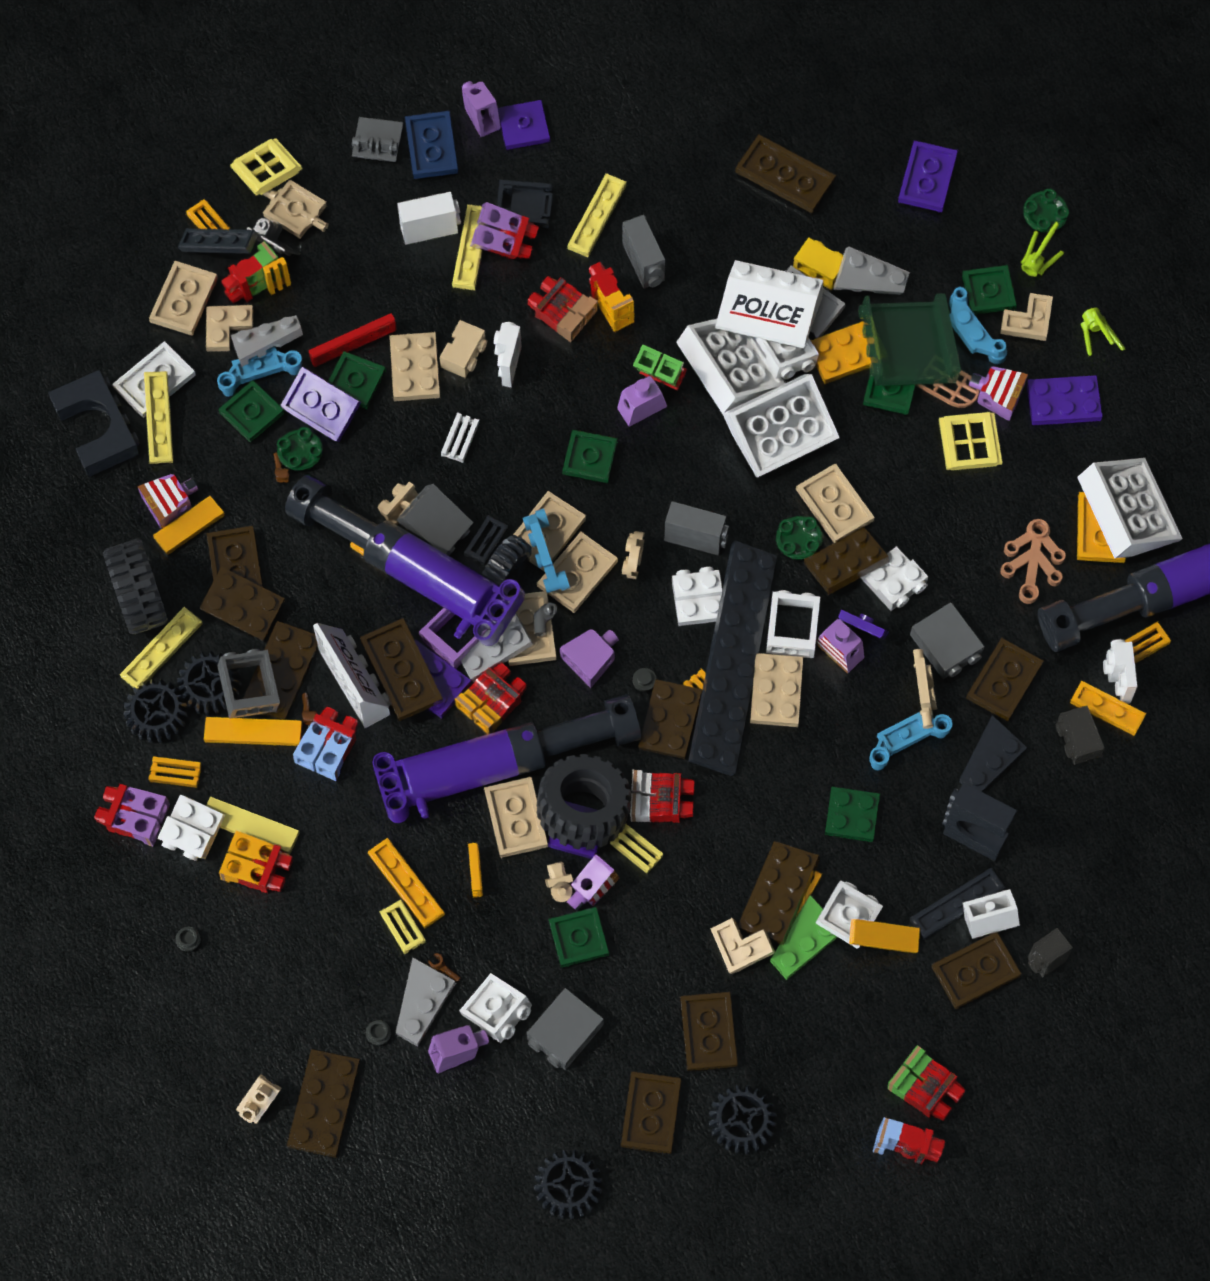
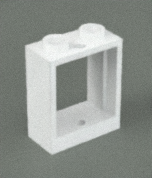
M785 590L773 592L766 653L814 658L820 597L811 593L792 594ZM777 605L813 608L810 640L774 636Z

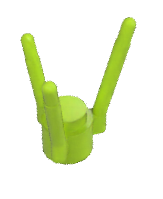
M1058 222L1054 223L1037 252L1031 254L1038 236V231L1034 232L1026 255L1021 261V267L1028 275H1043L1045 270L1064 254L1063 251H1060L1045 264L1044 257L1041 255L1057 229Z
M1091 308L1083 313L1084 322L1081 323V327L1084 331L1089 356L1092 355L1089 329L1092 332L1102 330L1111 345L1116 343L1122 351L1125 350L1119 338L1106 322L1105 317L1102 316L1099 308Z

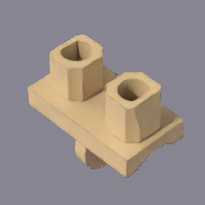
M410 482L406 486L397 484L392 492L394 496L392 502L383 500L378 505L380 513L387 521L398 525L397 518L417 497L418 493L415 490V486Z
M563 862L547 865L550 878L545 879L547 887H552V897L559 902L569 900L572 895V887L569 884L573 882L572 875L566 874Z
M260 1074L236 1109L240 1112V1117L249 1123L253 1121L257 1124L281 1090V1087L269 1082L265 1076Z

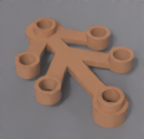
M1042 519L1031 521L1027 526L1025 534L1014 541H1008L1004 547V553L1009 557H1014L1017 555L1020 547L1032 541L1030 550L1013 561L1004 563L1001 568V575L1005 578H1011L1017 569L1028 563L1026 582L1022 585L1019 592L1020 600L1026 604L1034 603L1039 595V590L1035 585L1038 564L1047 574V581L1050 585L1058 586L1062 581L1061 572L1055 570L1040 551L1041 543L1051 553L1050 559L1053 564H1062L1066 554L1049 537L1050 527ZM1039 529L1042 533L1036 534L1034 530ZM1013 546L1015 551L1011 552L1007 547ZM1059 554L1062 556V559H1056L1054 555ZM1004 568H1011L1012 572L1007 573ZM1055 575L1059 580L1054 581L1051 579V576ZM1030 593L1032 598H1026L1024 594Z

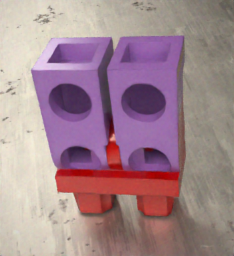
M486 202L482 205L477 222L478 226L475 228L470 247L481 248L510 259L516 257L528 259L532 246L523 244V237L526 236L534 239L539 227L528 222V217Z
M122 784L118 788L107 786L103 799L112 803L110 810L99 807L95 814V820L105 825L110 832L129 836L143 841L144 844L154 846L161 828L160 824L163 823L170 805L166 796L127 787Z

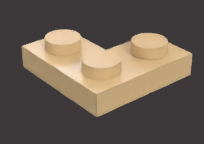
M1030 293L1027 313L1004 309L1000 334L1046 341L1053 297Z
M252 305L207 307V352L230 351V330L253 329Z
M733 918L711 928L728 971L731 974L776 953L766 930H761L743 939L738 925Z

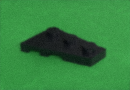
M992 715L959 782L961 784L966 783L984 792L1027 750V747Z

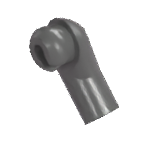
M554 603L544 604L534 613L535 636L546 635V623L557 613V606Z

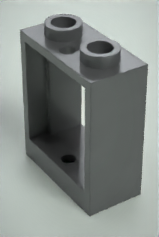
M252 649L243 654L230 652L220 658L218 670L229 719L277 711L280 701L268 650ZM260 665L266 696L235 700L228 670Z

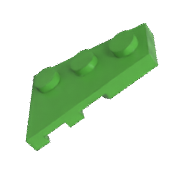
M809 896L794 920L784 946H778L775 951L776 953H774L770 961L786 980L838 938L815 923L823 909L811 896Z

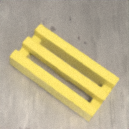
M627 824L618 837L610 842L614 848L647 874L663 857L662 852ZM627 833L630 837H632L635 841H637L640 845H642L645 849L652 853L655 856V858L651 857L642 848H640L637 844H635L632 840L625 836V834ZM622 840L623 842H625L628 846H630L633 850H635L638 854L645 858L649 862V864L646 865L643 861H641L638 857H636L633 853L626 849L622 844H620L619 841Z
M402 900L380 911L382 918L404 954L408 953L411 949L417 948L419 944L426 943L425 938ZM400 908L418 939L413 940L395 909ZM391 912L400 929L402 930L403 934L405 935L406 939L408 940L409 944L405 945L404 941L402 940L401 936L399 935L398 931L396 930L395 926L393 925L392 921L387 915L388 913Z

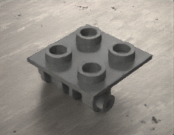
M359 117L356 137H353L352 146H354L352 157L396 162L403 122Z
M262 218L258 220L254 229L247 228V230H255L259 234L256 240L260 242L265 241L271 245V249L280 254L284 253L288 256H291V254H301L278 240L282 232V225L279 222Z

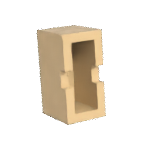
M460 320L452 334V337L455 339L452 344L447 343L440 356L441 368L466 378L469 371L472 372L477 364L476 358L479 352L483 353L487 340H485V330Z

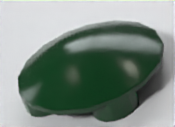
M1046 189L1031 195L1024 204L1026 222L1033 229L1040 232H1049L1055 222L1059 223L1056 230L1060 229L1065 224L1069 215L1065 200L1052 189Z
M307 427L289 432L277 441V454L280 462L292 470H305L313 467L318 463L323 453L321 439Z
M795 516L780 522L776 534V542L779 550L785 556L802 560L818 552L822 545L823 535L814 518Z

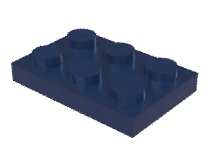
M449 111L406 116L405 121L414 179L458 173Z

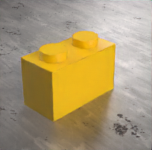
M808 238L794 257L793 267L808 277L822 279L823 286L832 290L843 255L826 248L820 241Z

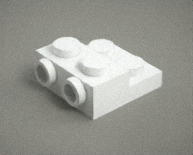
M511 322L502 323L500 331L495 333V355H498V366H500L498 376L502 377V386L511 387L521 351L520 326Z
M756 338V341L767 356L765 362L776 379L781 377L789 379L794 376L795 372L800 370L809 372L817 363L819 353L809 338L805 348Z
M897 546L887 553L889 563L861 577L890 611L896 607H903L914 593H921L927 587L928 580L926 573L914 560L909 561Z
M712 567L701 568L698 573L680 570L676 575L672 576L678 626L716 622L722 594L719 570H714Z
M1114 640L1111 642V649L1107 651V659L1103 661L1104 674H1108L1109 682H1116V696H1120L1121 701L1130 704L1137 689L1132 642H1125V640Z
M180 795L171 816L167 817L158 839L163 841L162 846L175 851L176 848L184 850L183 855L195 861H197L198 857L206 859L225 814Z
M840 881L815 923L849 943L851 919L875 921L883 906L873 896L864 895L857 891L856 886ZM852 945L857 949L859 948V945Z
M490 973L460 1009V1012L482 1030L484 1029L486 1034L501 1043L504 1039H510L513 1036L515 1025L520 1019L525 1020L528 1018L532 1004L524 994Z

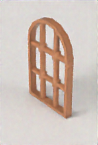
M936 356L932 358L916 383L917 387L957 408H966L972 405L979 395L978 389L975 390L965 383L967 379L971 380L972 378L968 373L959 370ZM937 361L946 366L947 370L945 373L933 367V362ZM929 369L940 374L941 379L939 382L926 376ZM950 370L964 376L962 382L949 376ZM945 378L957 384L958 388L956 391L944 386L942 382ZM922 379L933 383L935 388L931 390L920 384ZM939 387L951 393L952 397L950 400L936 393ZM962 387L976 394L972 401L960 395L959 391ZM958 397L967 403L958 404L953 401Z

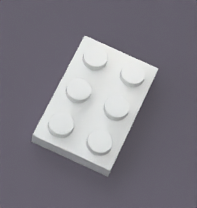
M164 341L112 385L144 418L146 417L144 372L167 371L169 397L196 374Z

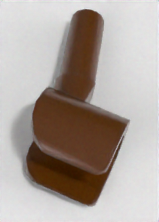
M276 452L274 453L276 481L289 482V469H282V464Z
M303 693V723L311 725L317 712L310 711L308 694Z
M435 953V957L440 962L434 965L428 961L430 967L438 972L442 971L458 982L460 977L445 965L440 954Z

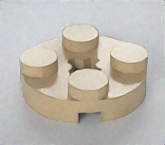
M635 531L634 534L630 533V537L627 539L626 551L630 553L626 560H624L622 574L627 575V578L637 579V565L641 563L644 545L643 537L645 533Z

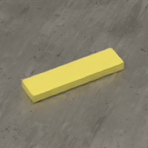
M609 174L605 175L568 244L569 250L589 257L626 187V181Z
M467 206L452 283L454 288L475 290L483 249L470 247L475 228L478 226L477 222L482 206Z
M167 371L144 372L149 463H173Z
M183 607L120 674L121 678L133 688L136 687L140 690L142 688L141 683H147L203 624L202 620Z
M210 797L207 802V807L225 814L220 828L232 833L239 831L273 845L281 846L282 852L290 855L299 836V830Z

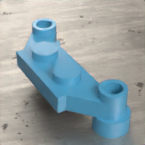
M962 287L956 288L950 297L951 313L947 315L948 322L972 354L975 352L986 354L989 360L995 364L1004 362L1007 356L1006 343L1003 340H994L990 337L967 306V291Z
M276 347L266 350V355L260 358L256 355L248 359L249 364L241 367L239 359L234 360L229 372H223L218 376V386L225 396H233L240 384L280 371H287L291 375H298L302 366V357L297 351H289L285 354L278 352Z
M544 508L535 511V514L523 517L526 530H532V533L528 534L531 546H537L539 554L535 555L538 567H544L547 579L543 580L547 593L559 589L561 591L570 589L565 570L555 573L541 529L550 526Z
M917 713L878 733V744L870 753L872 768L878 771L882 770L888 764L891 755L930 735L937 738L946 737L951 731L952 720L949 716L941 714L932 718V728L924 729L922 716L920 713Z

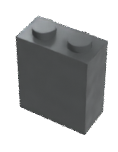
M641 215L623 222V246L643 289L660 285L665 279V258L645 216Z
M434 484L425 486L397 518V521L409 533L448 556L455 550L454 544L469 534V527L473 523Z
M671 502L665 521V541L719 555L720 549H725L729 525H726V516Z
M952 603L947 604L912 626L910 636L919 648L923 650L924 655L942 679L948 676H956L962 671V667L967 664L973 665L982 658L983 644Z
M565 988L527 1032L528 1044L536 1052L543 1051L548 1056L547 1060L556 1068L561 1066L566 1070L604 1025L603 1018Z

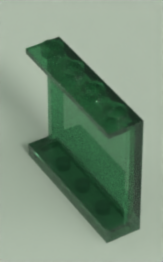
M936 294L933 302L870 304L869 296H865L863 304L859 306V317L863 319L864 323L862 333L863 337L867 339L866 355L871 359L870 375L874 377L875 386L956 383L961 368L945 294Z

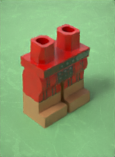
M547 276L541 284V289L547 294L542 297L538 293L533 292L528 298V305L535 310L536 318L542 320L571 342L582 330L583 325H586L597 312L598 301L591 296L589 298L572 285L566 283L561 277L556 281Z

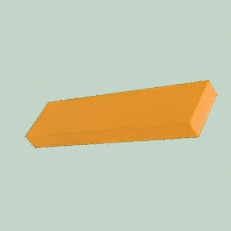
M206 717L204 741L209 743L298 746L301 741L302 721Z
M388 838L368 851L369 856L425 929L445 915L444 911Z

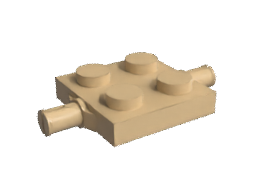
M289 180L277 192L271 189L263 194L271 199L269 206L263 212L264 217L279 222L283 229L299 239L313 225L323 232L328 228L329 224L319 219V215L327 206L326 201L295 182Z
M916 649L913 653L922 708L920 714L922 715L923 728L929 729L933 727V710H937L933 688L934 681L931 665H926L923 650Z

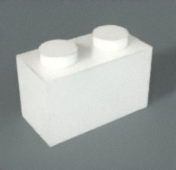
M1010 889L963 903L965 921L972 939L1019 926L1018 909Z

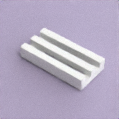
M457 413L441 455L464 462L478 428L479 420H472L469 416L463 417L462 414ZM460 422H462L463 424H462V426H461V429H460V431H459V434H458V436H457V439H456V441H455V444H454V446H453V448H452V451H451V453H450V452H448V451H449L450 446H451V444H452V442H453V439H454V437H455V434H456V432H457V429H458V427H459V424H460ZM471 425L461 453L456 455L467 426Z

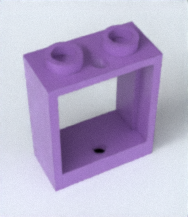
M443 608L419 631L420 641L436 655L457 669L462 664L461 660L479 640L474 636L458 653L448 646L436 633L455 614ZM488 629L482 632V636L487 632Z

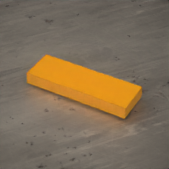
M209 496L158 531L153 537L165 553L169 555L225 515L213 498Z
M1081 681L1070 702L1135 736L1146 713Z
M851 919L849 944L918 953L920 928Z

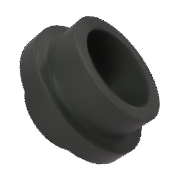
M648 668L637 670L633 675V685L635 688L643 692L653 689L656 680L655 673Z
M184 927L176 935L177 946L183 951L195 950L201 941L199 932L193 927Z
M376 1020L368 1025L366 1036L370 1043L383 1045L390 1039L391 1030L386 1022Z

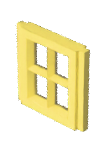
M276 138L266 141L230 164L231 168L256 196L266 193L298 174L302 169L301 165ZM271 151L276 157L265 163L261 157ZM257 159L262 166L251 171L246 165ZM281 162L286 168L275 174L271 168ZM267 170L272 177L261 183L256 176Z
M986 412L939 418L947 470L1002 465L994 413ZM983 422L985 438L972 439L970 423ZM965 424L968 439L955 441L953 425ZM986 442L988 458L976 459L973 443ZM969 444L971 459L958 461L956 445Z

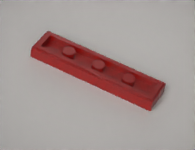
M392 313L309 350L313 366L317 367L341 356L343 351L348 353L396 331V323Z

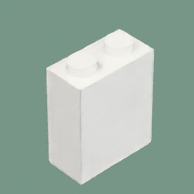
M451 192L397 203L405 245L458 233L457 224H461L458 201L457 199H452Z

